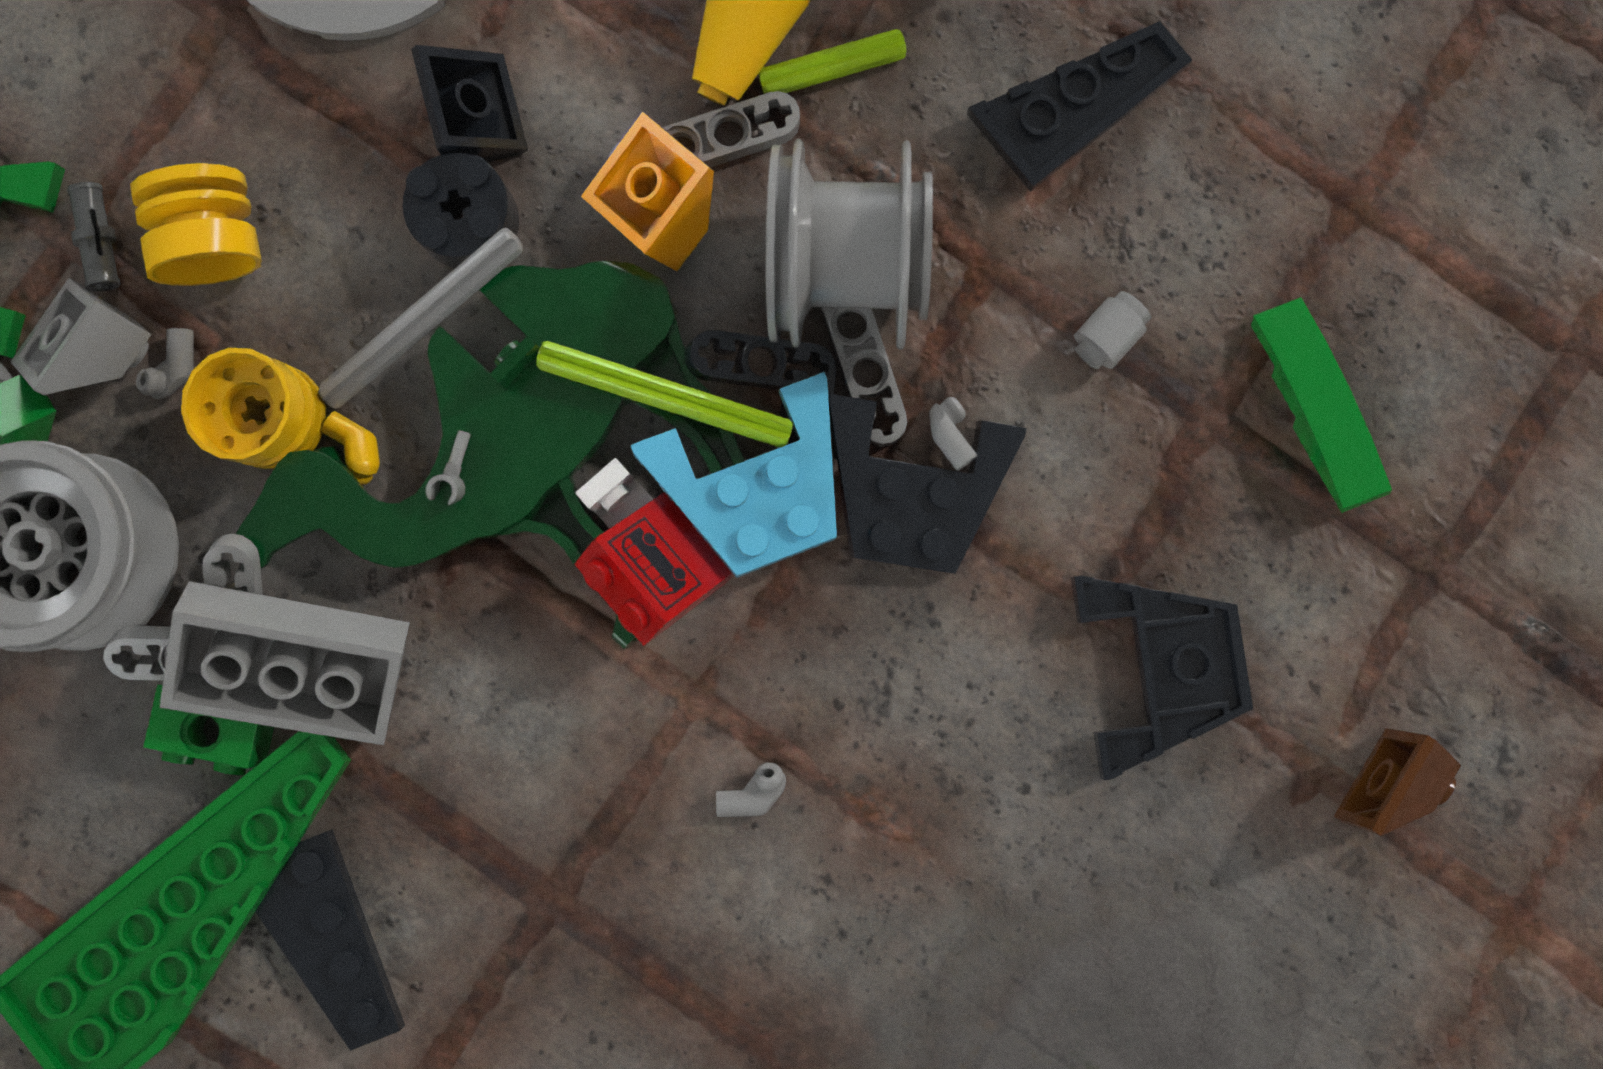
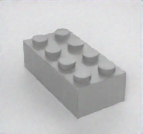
M189 581L172 612L160 708L384 745L410 622Z

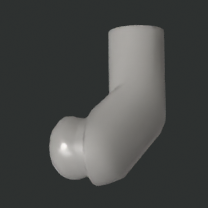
M763 763L758 766L755 775L743 790L716 791L717 817L761 816L766 814L784 792L786 777L782 769L775 763Z

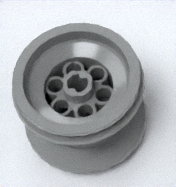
M801 139L795 141L792 156H784L781 144L772 145L768 175L766 219V306L770 342H779L781 331H790L791 344L794 348H797L801 343L803 322L811 307L896 309V347L899 350L905 347L907 310L918 312V320H927L932 258L933 181L932 172H923L922 181L911 182V143L908 140H905L901 147L899 183L813 181L805 163V147Z
M18 441L0 445V649L20 652H37L52 648L86 651L106 647L116 632L124 627L144 626L160 609L172 588L179 557V539L176 522L166 499L155 484L132 466L118 459L99 454L80 453L70 447L47 441ZM60 508L58 515L52 519L50 515ZM85 526L87 541L81 546L77 541V533L81 527ZM39 543H43L42 552L38 551ZM75 564L78 568L79 576L71 584L67 574L70 567Z

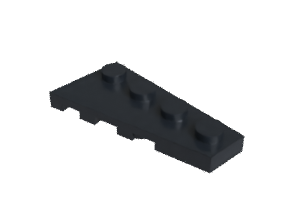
M1159 21L1101 47L1098 52L1079 61L1074 59L1055 68V71L1030 83L1025 81L1008 89L1007 93L988 102L983 100L968 107L967 115L1031 192L1190 65L1192 59Z
M333 829L300 841L255 912L351 1051L399 1032L405 1026Z

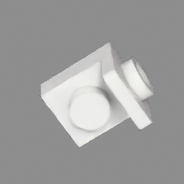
M616 458L575 492L582 502L603 520L609 529L653 500Z

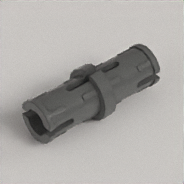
M79 182L69 185L67 193L70 196L76 228L71 232L73 245L79 247L85 276V289L88 291H109L119 288L121 283L118 278L112 244L116 242L115 229L108 226L102 185L95 182Z

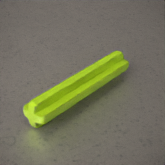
M894 29L763 67L758 74L763 94L776 91L789 93L899 61L906 57V43L902 32Z

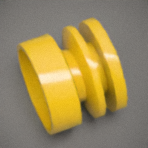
M180 164L152 170L138 176L130 183L132 202L137 206L135 209L137 225L145 230H149L140 238L148 279L156 283L172 286L206 285L234 280L251 274L261 267L262 259L256 229L250 223L243 221L251 214V203L245 197L247 195L246 177L238 169L221 164Z
M227 348L208 355L192 370L182 391L181 414L187 433L202 450L232 462L243 463L260 469H274L277 463L289 452L313 451L317 447L323 434L321 430L326 420V405L318 394L320 388L307 373L250 348Z

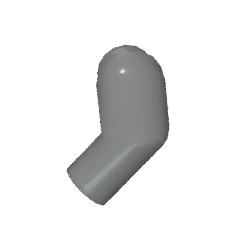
M184 328L166 330V359L155 368L141 369L136 377V386L143 395L152 396L154 399L168 398L187 382L194 369V331Z
M947 397L940 405L935 403L929 411L931 432L934 442L956 471H959L978 455L955 426L964 420L966 415L964 408L955 397Z

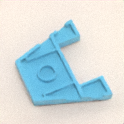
M824 372L780 388L779 395L789 420L793 423V429L798 441L705 477L695 478L676 428L630 445L634 457L646 468L660 488L678 506L697 532L736 578L837 538L828 384Z

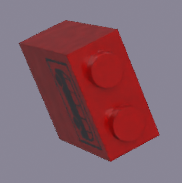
M665 492L595 538L574 564L582 573L588 586L601 595L618 615L622 626L630 633H633L643 646L711 596L734 576Z

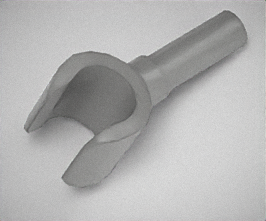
M458 430L443 474L432 477L427 483L426 495L429 500L436 499L439 493V486L443 480L448 482L452 488V495L449 498L448 505L455 504L463 498L465 485L459 475L471 434Z

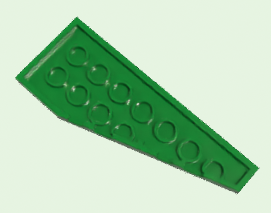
M298 731L0 975V1013L43 1069H140L173 1042L349 765L351 758L334 737Z

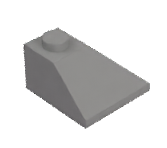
M68 278L15 354L11 363L33 390L42 395L122 378L129 367L134 368L143 360L149 346L147 341L152 334L137 321L93 292L86 290L78 282Z

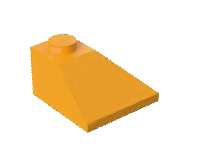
M642 112L581 197L644 254L677 272L708 231L714 170Z

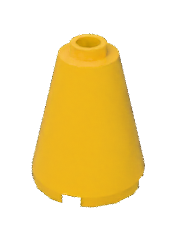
M706 0L692 80L700 84L697 93L722 106L726 105L728 98L739 101L808 7L810 0Z

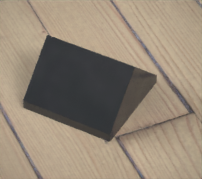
M415 45L411 49L436 149L440 155L465 153L479 156L489 163L520 155L528 150L504 54Z

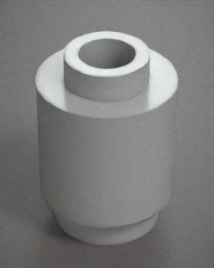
M1120 291L1114 298L1107 297L1074 334V338L1079 344L1075 348L1076 353L1083 361L1095 369H1099L1102 365L1113 369L1146 333L1147 328L1145 325L1151 319V314L1137 298L1127 292Z

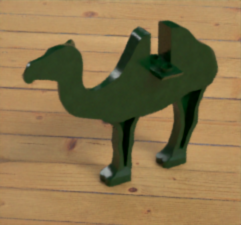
M608 260L590 262L565 269L516 265L504 268L479 289L500 312L526 335L520 343L514 340L499 352L494 360V364L497 367L491 373L441 326L437 328L430 338L428 359L436 387L443 435L434 466L416 494L399 503H385L377 500L364 489L355 476L341 462V449L337 446L323 447L315 451L301 450L289 452L277 463L266 480L260 496L236 534L251 540L257 547L261 569L268 565L274 553L297 539L320 529L328 533L343 547L358 557L393 568L421 565L479 539L525 532L549 536L565 550L572 563L575 564L592 541L604 533V531L588 515L580 498L575 494L577 489L573 476L605 442L623 407L630 402L666 420L691 440L705 460L711 474L745 460L733 433L542 371L536 366L537 354L542 343L550 341L711 394L688 370L685 364V348L679 333L668 287L659 277L633 263ZM458 430L471 434L459 475L465 485L463 498L455 504L448 505L449 498L452 495V488L448 482L443 480L439 486V493L436 499L429 500L426 495L427 483L432 477L443 474ZM616 614L612 639L623 649H628L638 639L633 633H630L622 626Z

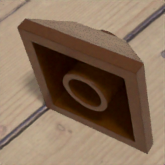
M1386 728L1333 817L1345 824L1380 836L1434 812L1438 805L1445 803L1454 792L1456 787V779L1454 777L1461 765L1437 740L1429 735Z

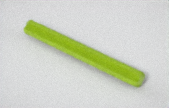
M544 341L537 354L536 366L542 371L779 448L788 444L793 428V423L789 419L550 341Z

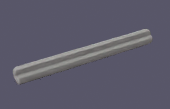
M508 228L500 229L320 384L318 391L322 400L334 409L341 408L521 255L523 245L519 238Z

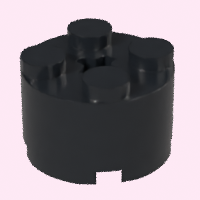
M447 153L426 161L408 173L402 202L405 223L412 236L439 262L455 269L500 229L508 228L517 235L519 229L517 204L498 173L483 158L465 153ZM466 207L462 212L463 218L456 220L454 216L459 214L461 208Z

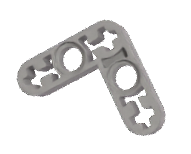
M226 534L217 538L203 558L204 584L263 595L260 557L257 547L251 540L242 535ZM225 553H231L233 560L241 563L234 576L235 582L227 583L231 577V568L229 561L221 560ZM127 626L118 630L104 650L103 659L106 667L114 675L123 679L163 681L171 626ZM125 645L132 646L134 654L142 655L140 659H133L131 652L124 651ZM159 645V646H160V650H159V651H154V649L156 648V646Z

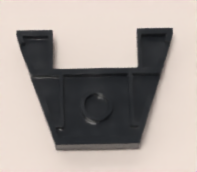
M828 394L829 415L834 439L832 445L842 489L840 495L850 557L956 574L1026 436L1027 428L984 420L976 421L972 448L978 456L970 462L968 473L869 456V447L877 402Z
M1083 575L1071 577L1077 623L1122 617L1132 618L1147 724L1093 732L1100 779L1112 780L1122 775L1124 771L1144 761L1148 762L1164 754V751L1190 738L1194 739L1253 709L1237 604L1148 589Z

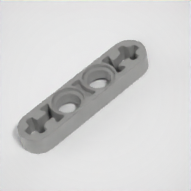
M776 91L662 128L674 138L684 137L691 140L695 145L694 155L709 167H713L772 148L773 144H784L790 141L798 132L800 111L793 97L787 93ZM778 107L781 114H790L785 117V127L777 129L774 122H766L758 125V134L760 136L752 138L751 124L747 115L754 114L755 124L769 119V110ZM731 121L741 126L744 134L739 143L733 146H725L714 137L715 130L724 122ZM617 143V144L612 148V150L610 151L609 157H610V155L613 153V151L616 149V147L618 146L619 143Z
M820 307L849 397L866 399L874 398L885 390H888L891 398H882L881 404L885 415H895L897 422L891 426V434L883 436L880 429H873L870 443L884 447L898 442L905 432L907 416L872 308L830 309ZM847 312L860 314L866 322V331L856 339L843 337L837 329V320ZM863 360L874 361L882 370L881 381L874 387L869 388L857 384L852 373L857 363Z

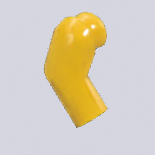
M336 411L332 412L326 418L321 431L323 434L344 445L346 467L361 485H366L373 479V474L379 470L380 459L377 439L369 430Z

